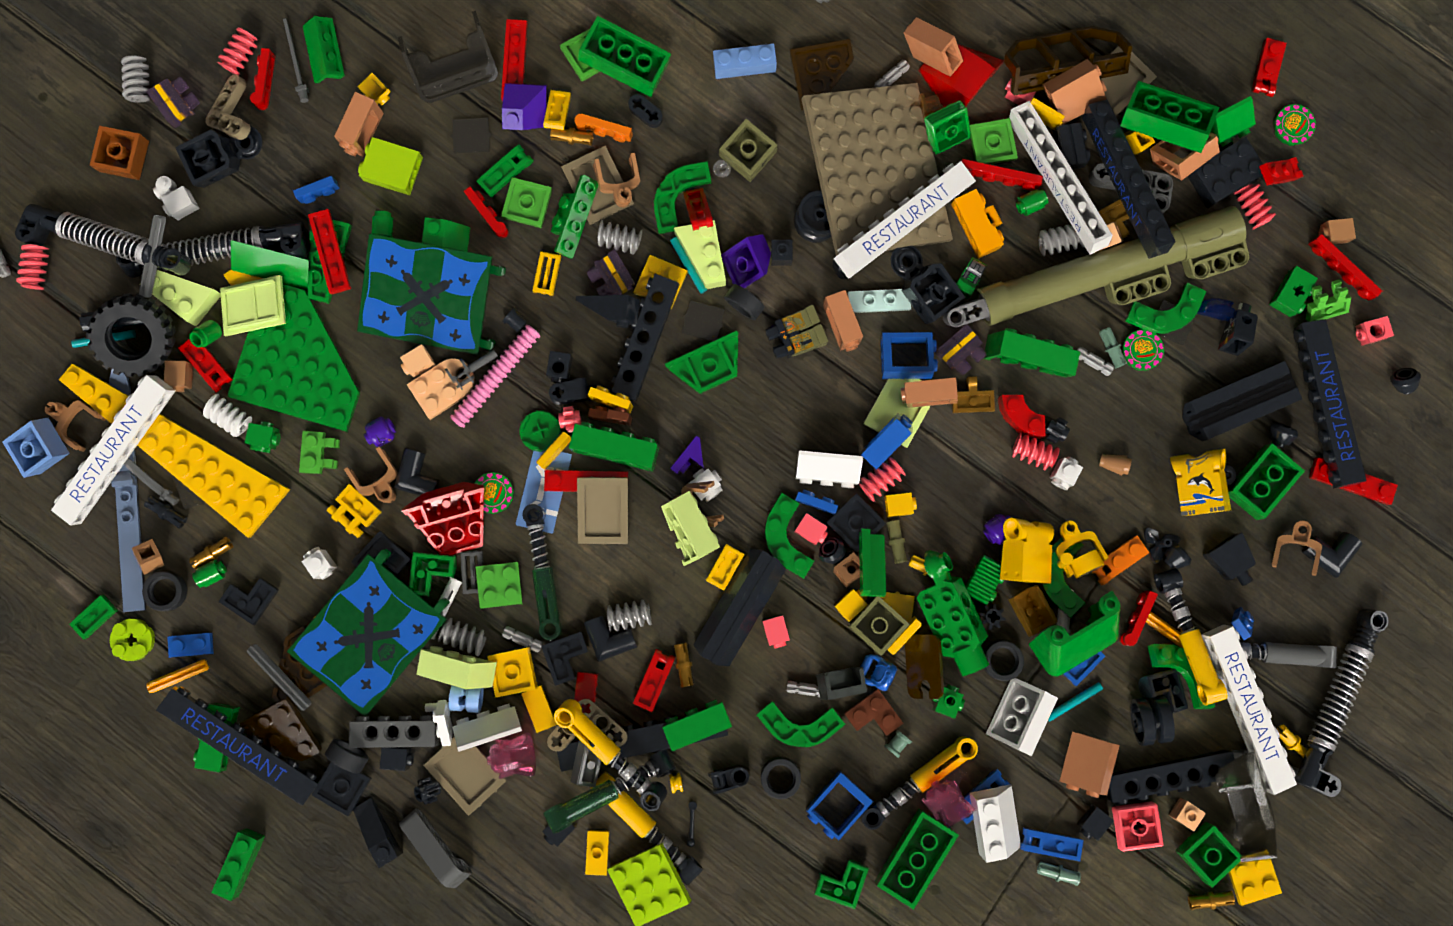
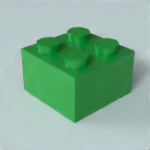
M1208 822L1200 826L1175 850L1199 878L1212 888L1244 859L1220 831Z

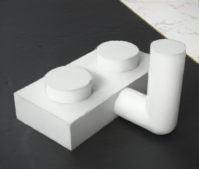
M439 700L437 703H426L425 711L433 712V722L437 723V738H441L442 746H451L453 728L450 718L451 710H449V702L446 700Z

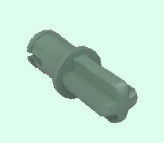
M1107 327L1101 330L1099 334L1107 349L1105 352H1108L1114 368L1116 369L1127 364L1120 349L1121 344L1117 343L1111 328Z
M1042 861L1037 866L1038 874L1054 878L1056 882L1064 881L1078 886L1080 883V872L1063 868L1062 865L1055 866Z

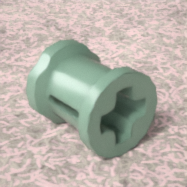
M896 730V735L884 746L899 758L901 751L907 744H911L912 741L899 730Z

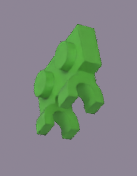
M1340 279L1332 281L1333 297L1328 298L1327 293L1322 294V287L1320 285L1312 287L1314 302L1309 303L1307 306V322L1329 319L1349 313L1351 296L1348 294L1347 287H1341L1342 281Z
M303 431L299 473L322 474L323 468L338 469L337 460L324 459V448H339L340 440L325 438L326 433Z

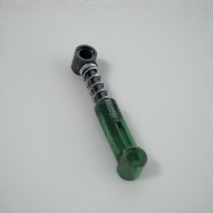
M530 504L524 508L522 516L526 522V527L530 531L528 535L531 536L530 544H532L533 548L531 552L534 555L532 560L535 561L532 577L540 625L539 633L544 639L553 640L561 635L562 625L560 623L553 568L548 566L549 561L546 556L548 552L545 549L547 544L544 543L543 525L545 524L546 513L541 506ZM537 509L539 517L537 520L532 521L529 518V513L531 510ZM545 598H547V601H548L550 619H548V614H547V607H546V600H545ZM549 623L554 624L556 627V632L553 635L546 633L545 629Z
M664 749L650 756L648 762L644 766L640 765L636 771H641V775L644 778H661L675 770L676 766L667 750ZM619 777L614 782L607 780L563 804L560 803L551 807L543 815L553 834L558 833L569 827L573 822L619 798L618 794L621 795V792L625 790L629 791L628 788L632 787L633 784Z

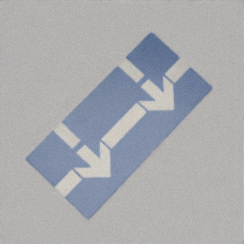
M533 451L516 525L526 527V522L522 516L523 510L527 505L536 504L541 506L546 513L543 532L552 534L563 492L544 491L545 470L536 463L544 452ZM561 452L546 470L568 471L572 454ZM533 509L529 513V518L532 521L537 520L539 511Z

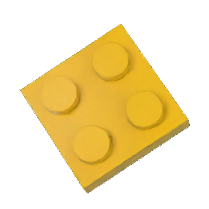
M649 255L635 287L634 294L646 298L649 291L646 289L650 277L653 278L654 274H657L680 284L672 304L673 307L688 270ZM660 292L655 293L653 296V302L661 303L664 299L663 293Z
M597 386L596 389L590 387L588 396L591 400L612 408H624L631 414L633 405L628 396L617 393L616 396L608 392V389Z
M530 647L487 656L489 661L497 662L493 681L495 698L538 689Z
M1266 850L1243 857L1244 859L1229 872L1238 904L1241 906L1282 893L1269 852Z

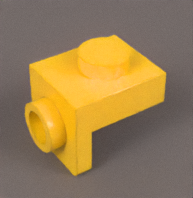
M373 73L369 74L357 86L366 97L375 100L377 105L380 104L382 106L390 98L388 94L391 91Z

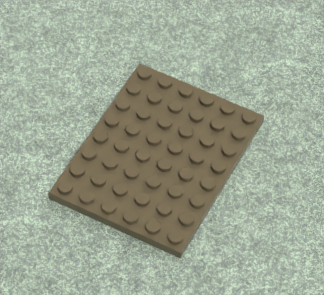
M918 83L804 95L802 97L836 256L839 254L837 251L846 243L849 246L853 244V238L862 231L866 234L870 231L868 226L877 219L879 222H882L885 219L883 217L885 213L892 208L895 211L899 209L900 206L898 204L906 197H909L911 200L915 197L914 191L922 185L925 188L930 185L928 181L938 174L933 149L928 141L924 120L925 114ZM945 205L886 251L895 250L900 247H917L953 240Z

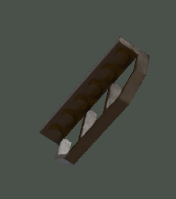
M1095 26L1016 40L1005 53L1004 64L1012 72L1011 93L1015 96L1045 90L1044 83L1086 59L1099 67L1101 71L1100 79L1127 74L1132 44L1118 31ZM1091 37L1114 42L1123 52L1094 57V52L1082 39ZM1070 41L1085 58L1059 64V59L1048 45ZM1036 48L1051 65L1020 72V66L1013 58L1018 51Z

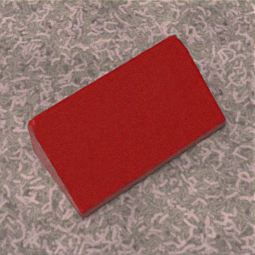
M577 672L574 700L579 702L583 699H589L596 703L598 674ZM583 704L581 706L582 712L589 714L591 712L589 709L591 705Z

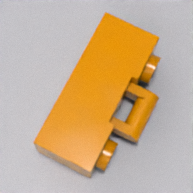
M977 189L953 200L951 205L978 259L1003 246L1004 237L1001 231L996 229V227L1003 223L994 205L985 208V198L981 193H978ZM987 213L989 214V216H990V218H991V220H992V222H993L992 224L990 223V221H989V219H988V217H987V215H986Z

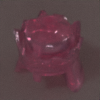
M529 732L512 740H495L497 744L491 746L490 756H487V764L491 766L495 773H500L499 779L513 776L514 774L523 776L535 775L536 756L533 740Z
M937 780L931 783L933 788L926 792L927 800L921 799L929 810L932 811L936 820L940 819L937 814L940 813L941 819L947 827L955 825L977 811L963 798L959 785L955 780L952 782L946 780L942 783Z

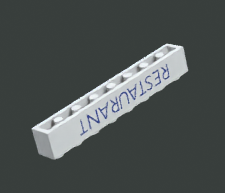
M1030 100L1011 109L1009 118L1012 128L1043 176V179L1088 253L1091 255L1109 246L1113 236Z
M962 161L955 166L951 163L942 170L944 175L941 177L938 174L928 181L930 184L928 187L925 188L922 185L913 192L915 197L911 200L909 197H906L898 204L900 206L899 209L895 211L892 208L883 215L885 219L882 222H879L877 219L868 226L870 231L866 234L863 231L853 238V244L849 246L846 243L837 250L839 254L834 260L848 279L976 181Z
M146 375L141 378L136 391L126 399L124 408L114 416L112 425L104 430L102 439L92 447L90 456L78 467V473L67 482L66 490L55 499V505L51 511L69 525L82 524L176 390L158 376Z
M1221 625L1201 634L1217 675L1226 687L1227 700L1264 791L1276 795L1297 785L1294 778L1295 772L1286 759L1288 756L1287 752L1281 746L1278 739L1280 737L1279 732L1273 726L1270 719L1272 718L1271 712L1263 702L1264 695L1255 682L1256 675L1247 662L1248 655L1240 645L1239 633L1233 626Z

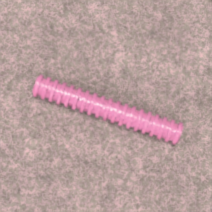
M525 325L526 329L521 330V335H517V339L512 341L513 344L508 346L509 349L504 350L505 354L500 355L501 359L496 360L497 363L493 364L492 369L487 371L488 374H484V379L479 380L480 384L475 385V390L472 389V393L467 395L468 398L466 400L463 399V404L458 405L459 409L454 410V415H450V419L460 427L465 428V423L470 422L469 418L474 417V412L477 413V409L482 407L481 404L483 402L486 403L485 399L491 397L490 393L495 392V387H499L498 384L503 382L502 379L507 377L506 374L508 372L511 373L510 369L516 367L515 363L520 362V357L523 358V354L528 352L527 349L532 348L531 344L537 342L536 338L541 337L530 325Z

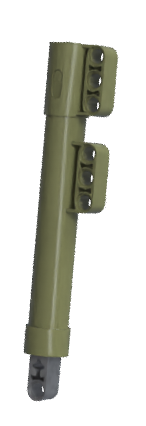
M1235 206L1219 209L1172 225L1170 230L1176 242L1166 254L1148 259L1139 238L1022 277L978 288L977 299L953 306L943 314V320L949 326L959 327L984 319L988 326L1010 320L1015 315L1101 287L1105 288L1107 299L1110 303L1126 305L1167 291L1171 286V278L1167 266L1180 261L1186 276L1190 279H1205L1244 266L1249 260L1245 222L1240 211ZM1236 252L1239 256L1237 262L1234 261L1233 257ZM1216 259L1219 260V266L1217 269L1214 266V261ZM1196 265L1200 267V272L1198 275H1196L1194 271ZM1158 277L1161 279V286L1159 288L1155 285ZM1138 284L1142 286V291L1140 294H1137L1136 292V286ZM1119 290H1121L1123 296L1122 299L1118 301L1116 298V294ZM973 307H977L978 311H975V314L967 313L973 310ZM954 311L958 313V320L955 323L950 320V315Z

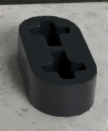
M636 94L629 99V109L638 119L651 128L661 125L663 121L662 112L644 96ZM641 101L644 110L639 107L635 109L634 102L639 103ZM649 112L653 116L657 114L658 120L653 119L650 121V116L647 113Z

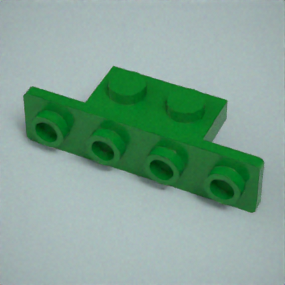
M586 175L580 176L575 193L563 194L559 201L557 214L552 220L550 232L559 235L555 252L569 259L574 257L598 188V182Z

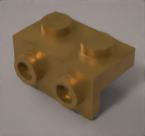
M1038 585L1027 588L1009 599L1012 608L1029 637L1058 622L1054 611L1050 608L1044 593Z

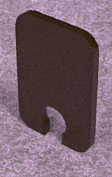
M934 634L912 635L905 643L908 694L911 698L923 699L921 683L923 680H926L930 684L929 699H939L944 694L941 640Z

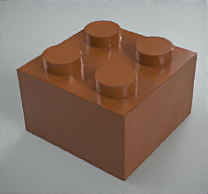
M99 126L90 166L101 173L140 180L149 141L139 133Z

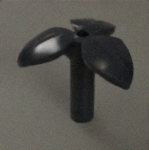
M1146 528L1144 532L1146 542L1155 544L1149 550V556L1154 563H1159L1164 556L1162 547H1170L1172 542L1178 544L1181 540L1179 536L1174 534H1165L1159 539L1158 532L1153 528Z

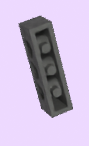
M432 715L420 716V719H412V716H399V720H390V716H377V720H369V716H357L356 720L349 722V748L435 747L439 745V738H437L436 734L437 723L433 722ZM392 725L396 726L399 730L397 737L392 736L390 733ZM413 725L418 726L420 729L418 737L411 733ZM370 726L376 727V737L369 734Z

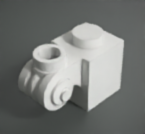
M161 176L157 179L156 187L153 188V191L159 199H162L165 204L162 206L163 210L169 217L172 216L180 220L200 209L191 192L184 186L177 189L176 183L167 176Z

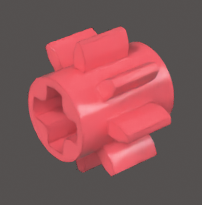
M573 406L563 407V413H558L560 428H566L567 433L573 432L575 424L581 425L580 411H574Z

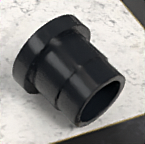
M514 307L502 322L504 324L507 323L511 328L519 332L528 321L518 312L519 309Z

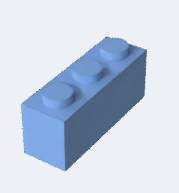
M774 44L713 51L716 79L776 72L777 62Z

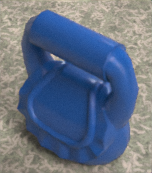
M869 654L865 656L861 665L864 676H866L873 659L878 662L871 678H865L866 684L875 686L879 690L887 691L895 677L897 667L892 663L886 662L879 655Z

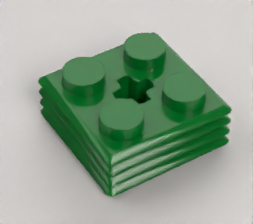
M961 101L948 104L945 108L932 112L924 118L928 141L936 155L971 138L967 107Z

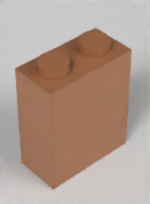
M917 17L907 26L904 35L913 58L951 77L963 62L955 36Z
M1088 59L1043 84L1051 108L1065 116L1062 120V125L1084 114L1089 104L1106 100L1104 92L1107 89L1099 78L1101 71L1096 64L1093 65Z
M1072 732L1059 782L1066 783V788L1074 791H1079V788L1087 790V795L1099 798V794L1107 795L1120 745Z

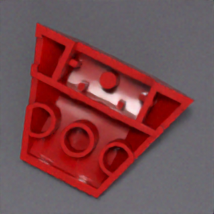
M957 44L963 62L951 77L925 63L921 66L919 72L930 89L935 92L941 101L942 107L957 101H961L967 107L989 78L1003 64L1004 60Z
M461 482L421 494L402 508V512L409 516L414 522V526L423 532L428 542L440 555L451 556L483 546L484 485Z

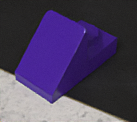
M698 436L693 439L671 467V470L677 475L680 472L683 474L691 465L689 463L690 459L704 469L701 443Z

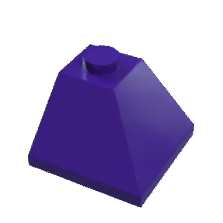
M505 83L502 104V129L528 130L544 128L543 122L547 109V85Z
M763 234L746 237L721 254L732 283L746 288L767 274L771 251Z

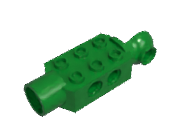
M933 550L926 551L924 556L925 570L933 578L935 584L921 591L917 596V600L932 633L941 640L942 655L954 658L961 675L967 676L989 665L981 647L988 635L962 578L951 576L949 572L952 570L953 565L948 554Z

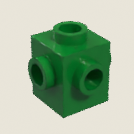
M947 684V687H944L943 696L939 699H932L935 702L932 710L955 719L957 712H961L965 703V699H962L964 695L959 693L960 688ZM950 697L951 700L949 703H947V698Z

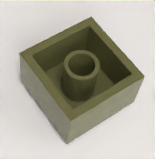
M745 119L719 149V157L751 182L777 153L778 145L749 120Z
M874 597L848 627L878 655L882 656L909 626V623L882 598Z

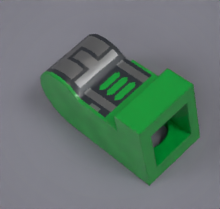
M974 257L971 258L956 283L967 300L975 290L987 266Z

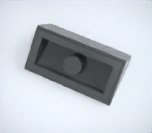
M580 740L570 781L575 785L596 788L601 760Z

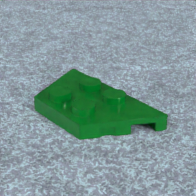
M732 332L666 363L665 366L699 394L704 393L737 377L738 332Z

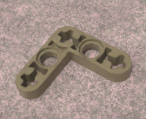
M234 74L228 78L206 117V124L215 131L238 140H243L250 132V125L242 119L231 115L247 85L246 81L239 75Z
M583 699L579 701L581 706L583 704L591 705L589 708L591 712L589 714L585 712L584 714L595 725L599 717L607 719V727L600 729L603 733L610 730L612 724L615 725V728L612 729L615 733H623L621 736L623 741L615 742L618 747L626 744L628 735L620 725L591 700ZM558 725L547 739L548 747L553 751H562L575 738V735L566 728H562L570 737L567 739L564 736L561 739L562 746L554 747L552 739L554 737L559 738L563 734L559 732L562 727ZM608 733L607 737L613 741L614 736Z

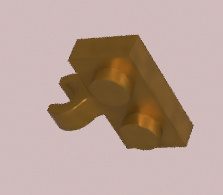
M1121 199L1098 211L1106 225L1113 222L1117 223L1122 238L1129 235L1127 228L1123 224L1124 221L1129 219V216Z
M977 376L966 378L968 391L957 392L958 403L952 404V413L994 412V390L977 391Z

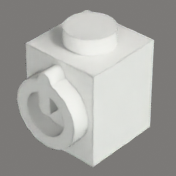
M1071 457L1059 459L1050 476V479H1052L1051 483L1063 490H1068L1069 487L1074 486L1083 467L1079 466V462Z
M703 468L693 475L695 479L690 482L714 481L715 485L712 488H708L709 490L706 493L695 492L701 501L709 502L723 491L719 483L722 479L715 470L711 472L709 468L705 471Z
M320 547L308 551L303 556L304 560L302 563L313 579L324 580L337 568L328 552L320 549Z

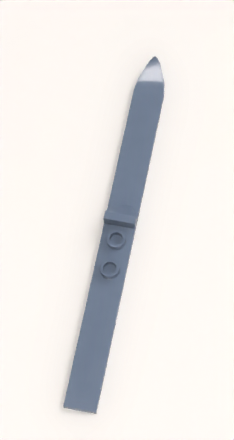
M112 369L109 384L119 391L131 395L129 378L122 372L120 375L114 374V369ZM134 449L129 458L136 464ZM123 465L111 483L112 487H115L123 612L146 610V604L142 594L144 574L132 551V547L141 544L137 476Z

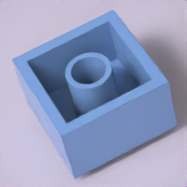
M49 418L32 420L2 441L23 478L42 474L70 454Z

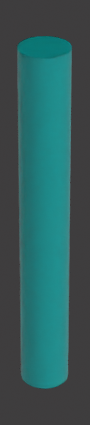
M678 238L671 239V244L686 270H688L700 294L706 292L707 288H705Z
M135 330L112 333L115 341L136 338ZM74 339L71 341L72 347L88 346L87 344L90 342V339Z
M1098 682L1052 710L1048 721H1052L1103 690V687Z

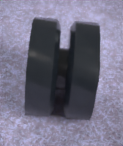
M814 191L807 194L800 202L794 215V226L797 233L803 239L812 243H821L832 237L822 191Z
M1164 695L1150 698L1149 702L1146 698L1132 699L1130 704L1131 723L1139 745H1153L1155 740L1159 743L1172 742L1175 736V725L1167 698Z

